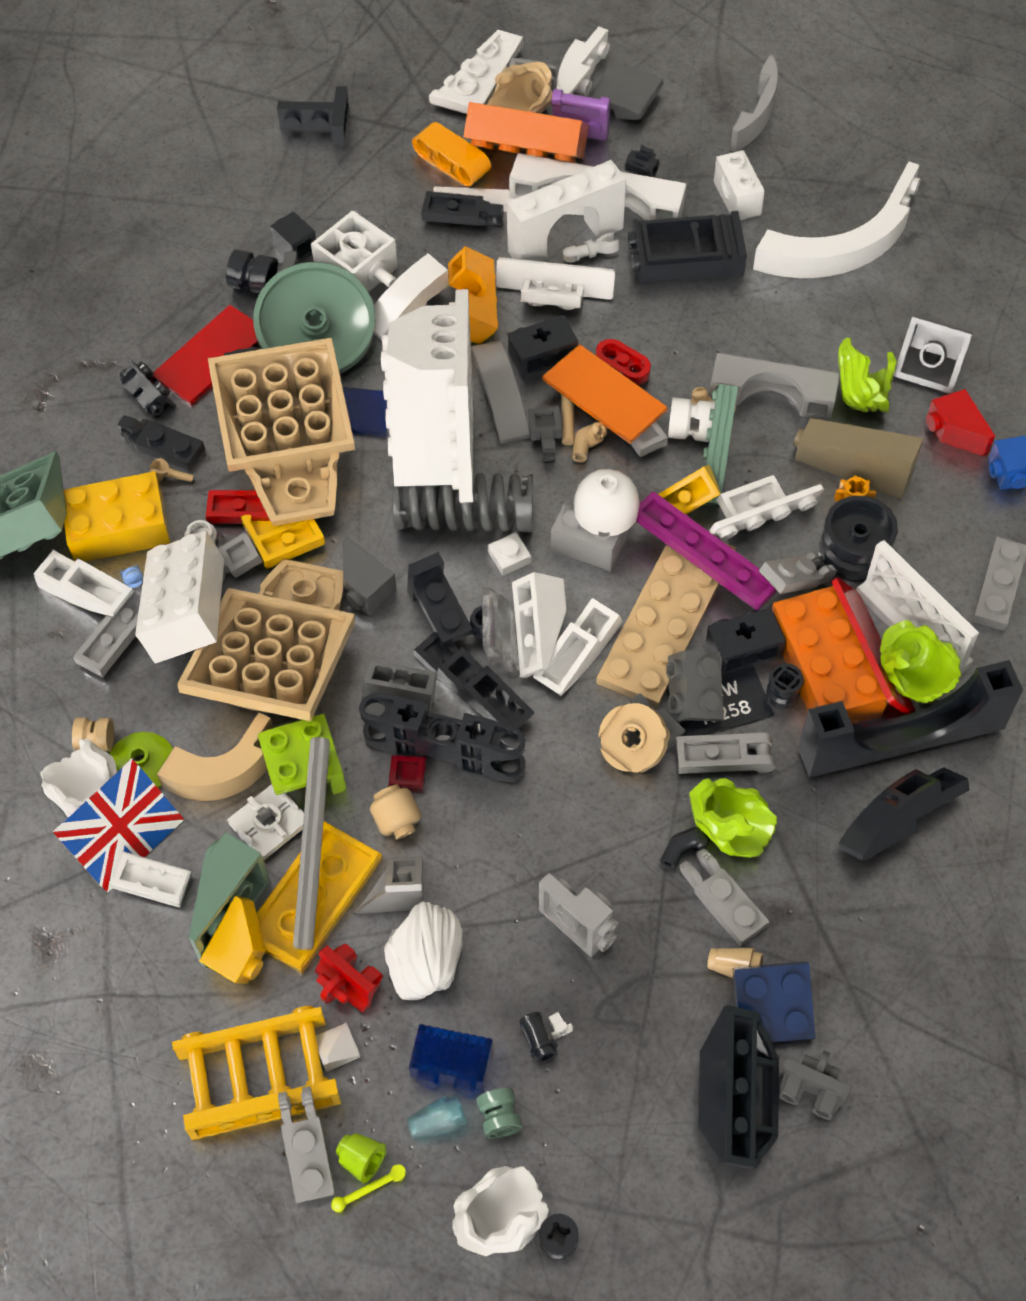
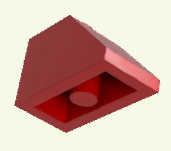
M966 389L931 400L928 414L926 415V423L929 430L936 434L941 443L980 456L989 455L995 434Z

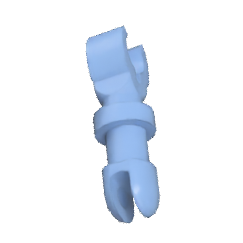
M138 565L119 571L124 584L128 587L135 588L143 583V576Z

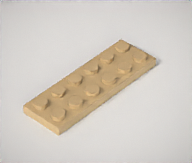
M666 544L597 676L596 684L632 699L638 694H642L652 707L658 709L669 688V679L666 674L668 656L688 650L720 583ZM726 544L736 551V547Z

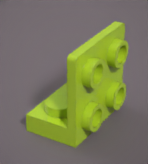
M324 713L313 716L311 721L300 720L258 733L260 746L276 795L306 787L310 740L314 737L329 739L327 783L330 782L333 795L347 791L343 771Z

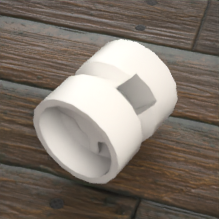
M673 397L668 438L685 440L691 435L694 441L709 442L710 440H706L707 428H712L709 414L710 408H715V402L699 400L697 404H692L690 399ZM691 417L699 419L700 422L692 423Z

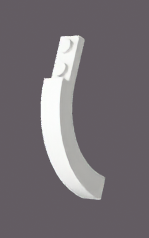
M908 162L883 209L870 221L852 231L828 237L806 238L785 235L767 229L756 249L753 269L782 277L819 278L843 274L877 259L892 247L906 227L910 211L908 206L911 198L909 195L916 194L921 178L917 177L919 165Z

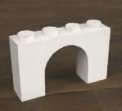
M609 160L507 202L508 253L513 259L547 261V239L552 226L565 213L578 207L584 206V221L597 238L606 233L622 230L624 225L626 178L613 161Z

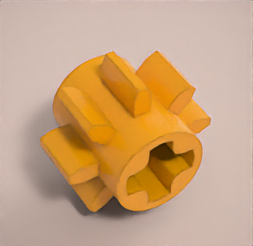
M854 475V477L847 481L841 479L839 489L835 492L834 501L838 502L850 496H868L875 499L876 491L869 490L870 480L866 481Z

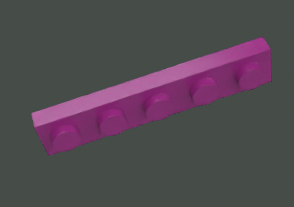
M654 491L639 503L636 519L638 524L757 612L778 592L759 572L757 566Z

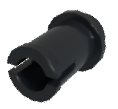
M532 1012L523 1016L519 1020V1024L531 1047L529 1051L530 1057L536 1059L537 1063H545L552 1060L558 1054L556 1050L558 1043L556 1040L551 1039L542 1020V1015L540 1012Z

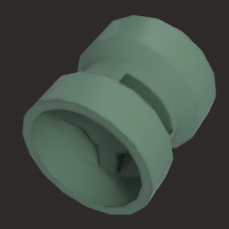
M512 1088L494 1089L477 1097L479 1111L485 1117L483 1129L485 1137L488 1139L513 1135L523 1127L520 1115L515 1113L514 1110L516 1098Z

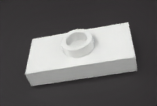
M122 852L110 885L111 888L180 908L192 873L189 870Z

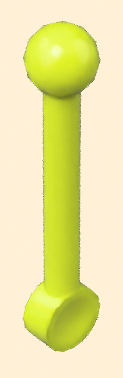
M400 1164L394 1165L389 1174L343 1198L340 1196L335 1197L331 1202V1208L335 1212H342L347 1204L392 1180L396 1182L402 1181L406 1176L405 1168Z

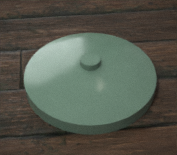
M306 262L282 270L266 283L255 303L253 324L261 349L332 338L339 374L357 364L368 351L375 332V310L367 289L353 274L332 264Z

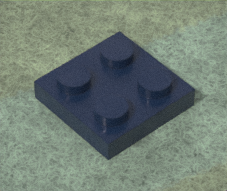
M807 961L733 967L736 1007L759 1012L763 1021L761 1025L769 1035L771 1042L816 1039L810 966Z

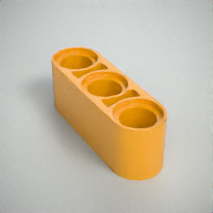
M431 123L412 139L413 148L421 158L466 187H470L491 169V162L483 151L471 145V143L440 123Z

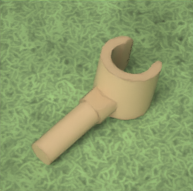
M155 459L149 466L151 469L149 472L155 471L159 482L165 476L188 482L193 481L194 475L169 468L168 463L164 459Z

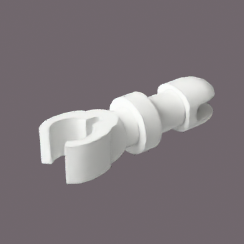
M606 233L594 242L587 240L584 242V245L578 247L573 245L563 250V260L567 263L579 261V258L596 257V253H614L619 250V241L617 239L614 240V233Z

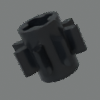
M641 145L639 151H630L625 162V171L631 174L655 178L660 160L655 158L656 154L653 149Z

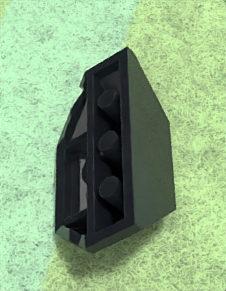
M728 1005L723 1007L700 1050L698 1129L720 1163L754 1169L759 1166L761 1159L778 1137L779 1058L769 1035L761 1025L763 1021L759 1012Z

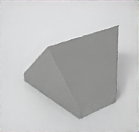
M423 856L387 858L385 870L353 914L411 911L415 905L424 902Z

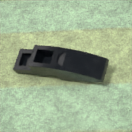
M945 767L930 775L917 769L911 771L887 787L858 815L839 841L840 849L864 861L874 857L884 849L900 843L906 837L918 832L917 818L926 816L930 811L953 801L956 797L969 791L968 778Z

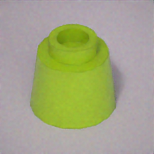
M354 1133L351 1136L347 1134L339 1142L336 1155L339 1156V1164L362 1183H367L381 1167L386 1155L387 1146L385 1143L359 1133Z

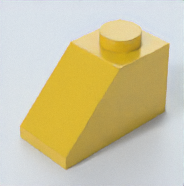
M234 897L199 962L234 983L248 984L250 980H254L263 966L261 959L266 950L254 901L246 897Z

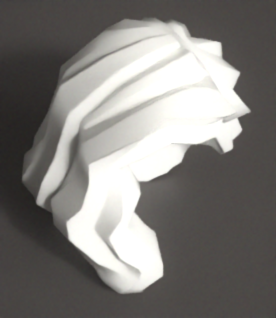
M79 739L80 750L74 751L70 758H63L61 762L50 763L40 772L43 779L41 786L44 794L55 802L65 812L67 817L75 812L117 773L113 757L89 739Z
M421 902L411 909L409 916L398 929L392 930L389 940L384 946L385 961L389 967L396 993L401 999L420 1000L428 995H432L434 991L446 990L452 984L463 946V931L459 919L452 910H447L446 907L441 908L439 905H432L430 902Z
M524 1166L494 1168L487 1172L472 1189L464 1191L454 1203L455 1218L452 1224L458 1245L483 1256H488L492 1253L522 1250L534 1238L549 1213L547 1203L542 1200L543 1195L538 1190V1184L534 1175Z

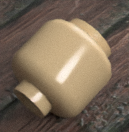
M397 784L387 787L373 796L375 801L370 805V812L382 835H395L396 839L399 840L416 831L414 825L419 822L422 814L409 789L400 788Z

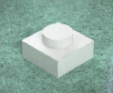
M517 532L488 544V553L502 576L531 563V555Z

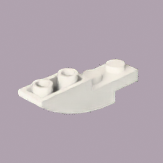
M598 26L585 43L577 39L574 40L561 63L557 78V89L563 90V93L585 97L589 95L592 88L590 76L593 74L598 62L604 59L609 52L610 44L608 43L607 29Z

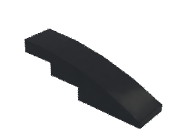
M434 632L414 649L413 655L430 671L437 672V678L484 718L496 720L518 729L534 715L535 712L488 665L483 668L463 647L458 649L453 643L442 647Z

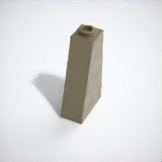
M810 418L805 429L799 428L793 446L797 447L795 456L797 461L847 480L857 475V477H861L866 481L870 480L869 487L871 489L902 500L913 476L924 439L916 436Z

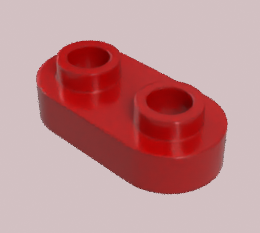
M606 339L597 345L596 356L618 372H621L636 385H641L649 379L651 363L646 356L616 339Z

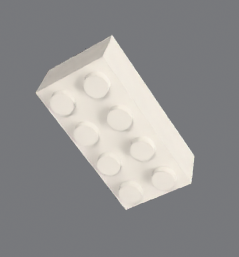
M207 530L197 534H188L181 540L167 545H158L152 550L147 551L135 635L154 663L217 642L224 558Z

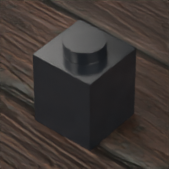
M294 211L270 225L274 247L283 255L285 251L297 252L299 263L312 255L311 243L316 240L315 230Z

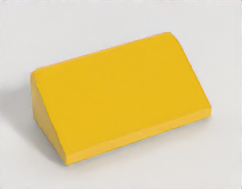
M707 465L660 492L658 495L687 515L721 495L713 471Z

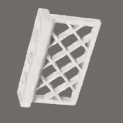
M883 540L875 547L866 581L856 589L864 603L888 627L903 620H910L917 628L927 625L934 631L940 641L950 642L953 645L960 659L961 674L968 670L974 661L970 654L979 632L886 541ZM941 624L944 625L947 634L944 632V629ZM958 630L965 636V638L960 637Z

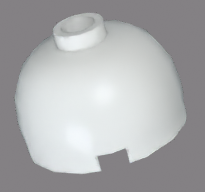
M600 469L590 473L579 483L574 497V513L581 527L592 534L599 535V532H610L609 536H614L627 531L636 522L640 505L636 486L628 476L617 470Z

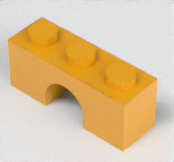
M464 246L448 262L449 286L457 290L468 289L470 340L474 343L482 344L489 336L496 332L499 324L497 320L494 259Z

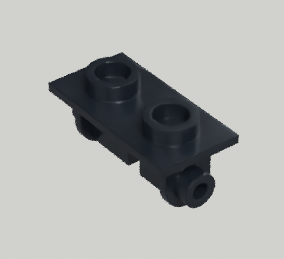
M126 358L131 366L120 372V382L134 397L144 390L136 400L148 414L160 415L166 403H169L174 408L177 406L168 397L172 392L160 380L155 382L151 378L154 372L144 362L140 361L136 364L130 358Z

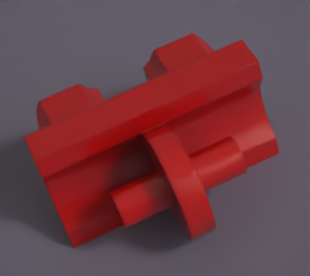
M346 943L334 950L326 945L319 951L320 961L315 968V973L319 976L316 982L323 987L320 999L325 1004H329L335 999L343 1005L350 1002L363 1014L370 1008L373 995L381 985L382 973L373 966H367L363 971L358 972L353 967L358 956Z

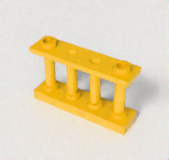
M302 1006L294 1009L292 1014L207 1034L191 1032L183 1035L181 1040L172 1042L173 1050L178 1059L189 1060L196 1108L192 1110L193 1113L183 1115L185 1130L191 1140L282 1119L278 1100V1093L287 1092L290 1097L292 1116L306 1113L305 1107L302 1104L301 1093L302 1088L311 1086L316 1110L341 1104L336 1080H328V1078L323 1076L314 1029L326 1026L321 1007ZM300 1032L309 1081L306 1082V1086L291 1089V1087L286 1086L278 1037ZM263 1041L271 1090L268 1091V1095L253 1098L248 1093L241 1046ZM226 1050L234 1098L230 1101L231 1104L216 1107L211 1104L203 1055Z

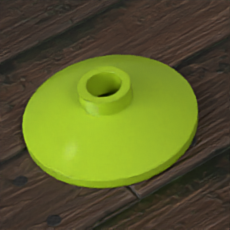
M136 732L118 741L113 746L109 755L115 761L117 772L132 758L144 755L142 760L135 762L157 788L160 789L162 785L157 773L173 748L159 734Z

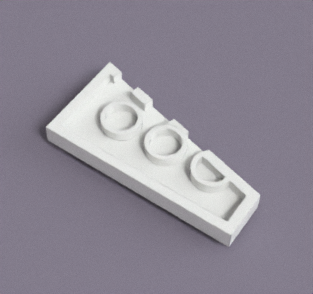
M497 30L477 49V54L472 59L467 58L461 64V70L454 76L449 75L444 80L443 87L439 90L435 89L429 94L430 103L467 114L469 102L487 105L497 86L495 77L504 68L509 67L511 58L517 57L523 46V37Z

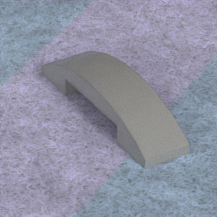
M768 56L760 72L757 95L761 97L753 114L742 111L733 128L730 151L737 152L750 144L762 132L770 119L774 107L778 80V69L774 56Z
M498 340L471 346V353L477 373H480L491 408L492 421L499 444L530 438L519 389L502 343Z

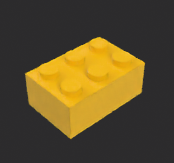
M155 471L64 489L67 512L64 527L67 545L74 562L78 558L87 562L171 543L163 495Z

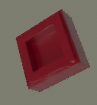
M392 755L388 787L398 784L400 788H407L412 793H423L426 757Z

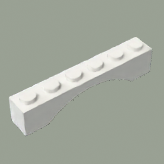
M518 153L509 177L510 198H519L590 169L592 166ZM621 172L626 178V207L639 214L644 220L681 218L685 204L687 183Z

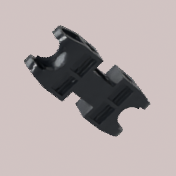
M383 693L369 694L362 699L359 705L361 719L365 722L363 728L365 741L375 749L399 756L424 757L426 755L457 763L459 772L503 782L516 781L525 772L526 761L522 755L525 750V738L519 729L511 725L464 713L463 719L460 720L428 712V703ZM373 703H379L385 707V711L380 716L369 715L365 710L367 706ZM372 728H375L386 736L375 739L369 735V732ZM440 735L450 736L449 739L444 741L436 739ZM505 737H514L520 744L514 749L504 744L501 740ZM505 760H516L520 767L515 772H506L501 768L500 764Z

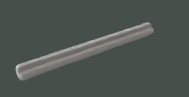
M314 737L310 740L293 946L298 950H311L314 945L330 749L329 739L323 737Z

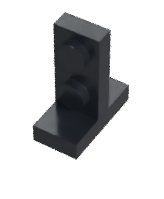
M336 86L334 102L278 101L277 112L280 130L332 131L333 146L345 148L350 108L347 86Z
M439 552L409 564L407 591L412 601H419L441 646L445 647L472 635L473 629L444 575V561Z

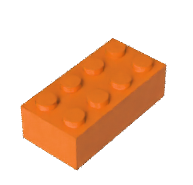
M469 102L464 138L470 139L471 145L493 150V145L496 144L499 145L498 150L518 154L521 152V149L527 150V155L548 158V154H554V159L575 163L576 158L584 159L589 124L581 120Z
M831 586L774 602L772 612L786 640L783 656L787 664L796 666L803 674V686L800 690V695L807 711L811 708L843 701L847 714L852 719L869 721L882 717L887 699L834 587Z

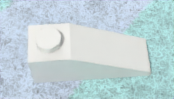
M536 572L512 582L520 677L527 678L548 669L567 610L564 579Z

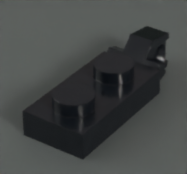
M427 191L421 215L423 221L484 226L486 224L502 225L504 209L503 204H492L485 201L483 196Z
M124 415L117 424L121 431L120 434L127 437L129 443L133 444L137 451L157 459H164L167 463L187 471L191 470L205 450L202 440L151 420L142 419L139 422L136 418Z

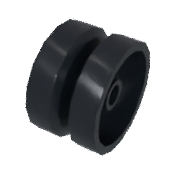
M850 496L835 503L827 514L823 527L824 531L820 540V553L823 555L825 565H833L837 570L836 575L846 579L866 580L876 545L884 540L893 548L898 525L892 510L880 500L868 496Z

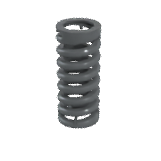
M478 473L475 477L472 505L471 502L460 503L459 490L456 492L454 505L452 485H440L438 505H436L435 486H423L420 507L417 486H394L395 530H404L407 527L414 526L415 529L422 530L429 519L431 528L433 530H440L446 518L448 528L456 531L459 529L463 517L465 528L468 531H474L477 528L480 517L482 528L485 531H491L495 526L497 517L499 528L503 532H507L511 529L515 513V529H518L520 532H532L533 474L522 476V486H526V489H521V480L518 474L510 476L506 503L503 477L500 473L494 474L489 505L486 477L483 473Z

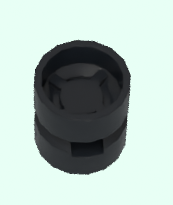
M235 249L231 253L227 264V285L244 291L250 287L252 293L260 294L266 283L277 274L279 262L274 257L258 255L254 258L252 252Z

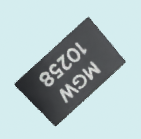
M752 666L721 675L724 720L717 722L695 720L679 722L686 731L685 736L708 735L774 716L755 668Z

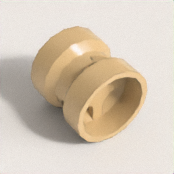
M76 717L72 726L73 749L75 751L80 750L79 739H89L103 751L110 752L114 744L113 719L99 718L97 721H90L88 717Z

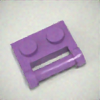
M554 89L551 105L553 106L552 116L581 120L589 124L588 138L607 141L611 99L603 96L601 99L566 94L563 93V90Z

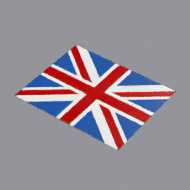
M132 758L60 824L53 833L108 893L112 889L110 884L122 852L145 858L184 818Z

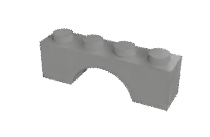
M717 353L709 396L712 397L713 389H717L718 384L738 386L735 405L739 406L746 397L753 393L761 391L777 392L788 397L796 405L800 416L831 421L840 373L824 369L800 367L794 364L770 362L764 359H752L733 354Z

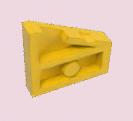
M251 515L241 516L242 524L262 558L266 569L278 565L282 559L290 560L325 545L324 536L314 519L273 526L271 521H252Z

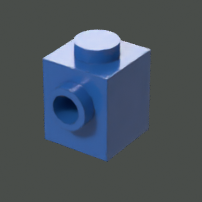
M1026 436L994 441L988 458L991 477L996 478L1000 490L1025 487Z

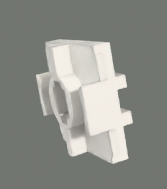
M271 784L255 798L250 796L247 799L248 803L227 819L228 824L238 833L239 837L250 847L259 851L262 854L263 860H265L303 829L304 812L300 808L298 809V805L286 793L276 795ZM271 815L274 816L276 821L270 826L267 824L264 827L262 823Z

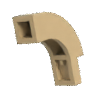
M258 712L236 747L220 756L200 757L175 746L157 773L163 790L195 801L220 800L246 790L258 781L267 770L258 733L273 729L271 718Z

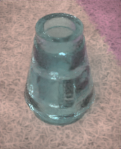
M444 1095L414 1113V1115L407 1117V1123L415 1140L420 1137L424 1138L459 1132V1127L466 1125V1118L457 1095L449 1098L447 1095Z

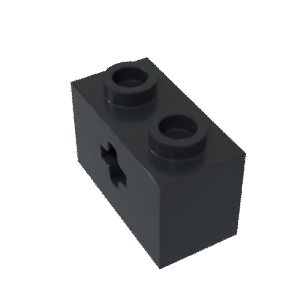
M565 315L549 318L543 322L528 327H521L508 333V353L522 379L550 370L578 346V339Z
M769 608L758 612L752 610L741 617L730 620L720 619L708 626L705 643L709 652H720L721 675L782 658L786 640L772 609Z

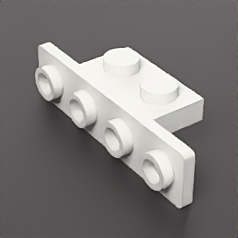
M502 257L497 260L496 287L521 290V302H528L531 306L541 307L547 304L557 305L560 309L571 310L580 308L583 297L613 298L614 269Z
M772 475L722 493L717 498V502L726 519L714 523L709 532L721 541H725L745 528L748 531H752L772 518L774 521H779L796 509L806 511L818 503L817 498L824 491L822 484H818L785 496L775 476Z

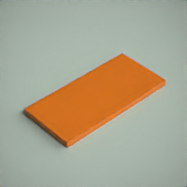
M580 344L542 376L544 382L629 444L636 440L668 409L666 405Z

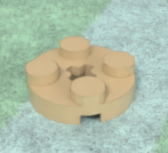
M638 703L620 705L612 709L600 725L599 737H601L602 746L600 749L605 760L614 768L625 772L643 773L657 765L665 755L670 739V731L666 727L662 716L653 708ZM638 729L641 733L639 736L641 741L638 745L633 744L629 747L627 745L629 738L626 734L628 731L636 732Z

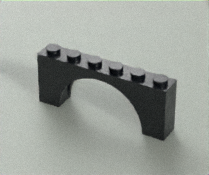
M1010 660L976 668L968 681L946 698L922 710L897 718L880 721L855 720L848 716L843 701L811 708L807 712L798 749L809 778L1003 730L1013 713L1023 688Z

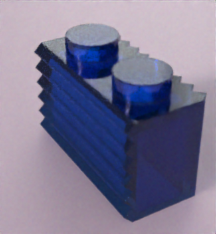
M419 1024L409 1064L410 1077L416 1078L415 1082L425 1087L435 1088L438 1083L452 1085L453 1091L463 1095H474L475 1090L484 1092L494 1050L493 1039Z

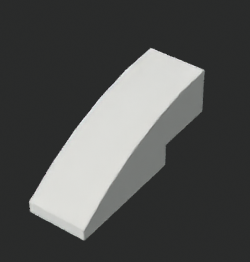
M426 254L414 263L375 303L374 334L382 340L383 335H388L389 322L421 306H427L428 300L449 286L448 269L430 254Z
M55 550L49 554L34 572L36 583L41 589L71 604L114 617L133 593L132 588L79 558L74 562Z
M592 598L575 623L570 622L555 644L548 669L534 674L533 678L562 696L588 669L623 623L620 615Z

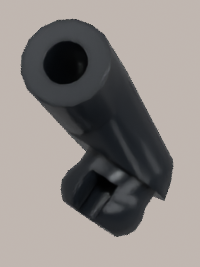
M691 827L673 835L660 859V863L667 868L675 869L685 850L691 847L696 851L706 849L709 845V837L703 834V831L698 827Z

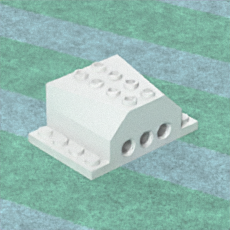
M468 289L455 290V302H449V305L421 306L389 322V333L382 337L383 351H381L382 371H385V380L383 382L384 400H387L386 428L389 429L390 435L388 437V454L393 456L394 486L452 485L453 490H459L460 503L473 502V385Z

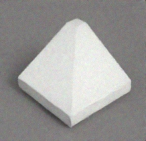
M347 1023L316 1035L319 1056L326 1072L361 1057Z

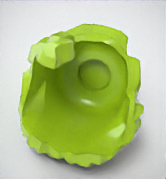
M844 338L838 348V365L843 401L853 410L875 412L879 409L881 412L889 413L888 393L892 389L891 382L897 363L893 352H887L886 368L869 374L871 361L869 357L851 345L852 338Z
M903 620L886 629L880 647L881 664L887 673L888 680L895 685L896 690L901 695L923 704L940 698L944 693H949L950 690L956 687V683L959 682V677L961 676L960 659L950 642L940 641L934 631L927 625L917 628L910 620Z
M706 778L689 792L696 827L703 831V834L708 836L722 852L731 856L748 858L760 856L764 851L763 847L768 845L769 840L772 839V835L776 831L777 816L769 810L768 803L760 796L758 790L754 788H736L733 781L726 778H720L714 782Z

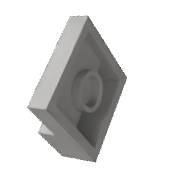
M550 873L539 882V911L591 958L599 950L604 952L614 943L617 935L613 931L617 927L618 921L613 918L612 905L605 896L598 892L594 894L587 887L575 896V891L568 882L561 878L557 880Z

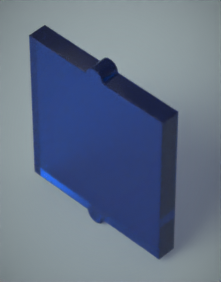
M342 387L352 433L386 436L388 430L386 428L387 400H384V391Z

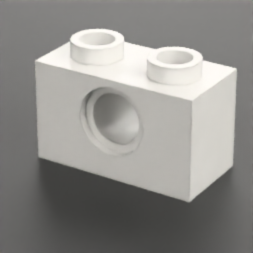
M744 150L717 156L714 183L730 215L731 211H738L740 221L760 216L765 190Z

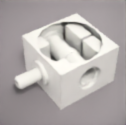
M353 210L311 243L314 262L328 263L345 269L353 274L368 292L380 282L390 287L396 281V277L391 275L398 268L395 239Z

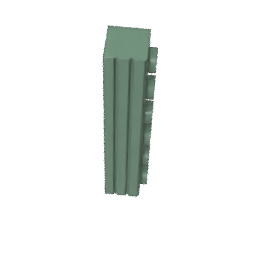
M718 384V388L713 389L712 401H715V408H710L709 414L712 428H707L706 440L710 441L709 447L704 448L703 459L707 460L706 466L709 465L711 467L721 494L738 386ZM719 496L704 505L720 507L717 502Z

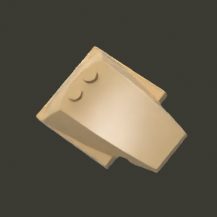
M332 338L208 358L228 472L245 469L273 526L334 515L339 453L355 450Z
M282 559L260 584V592L258 594L228 588L220 602L217 642L194 651L178 682L179 693L224 702L250 710L311 721L355 625V614L340 611L344 583L343 571Z

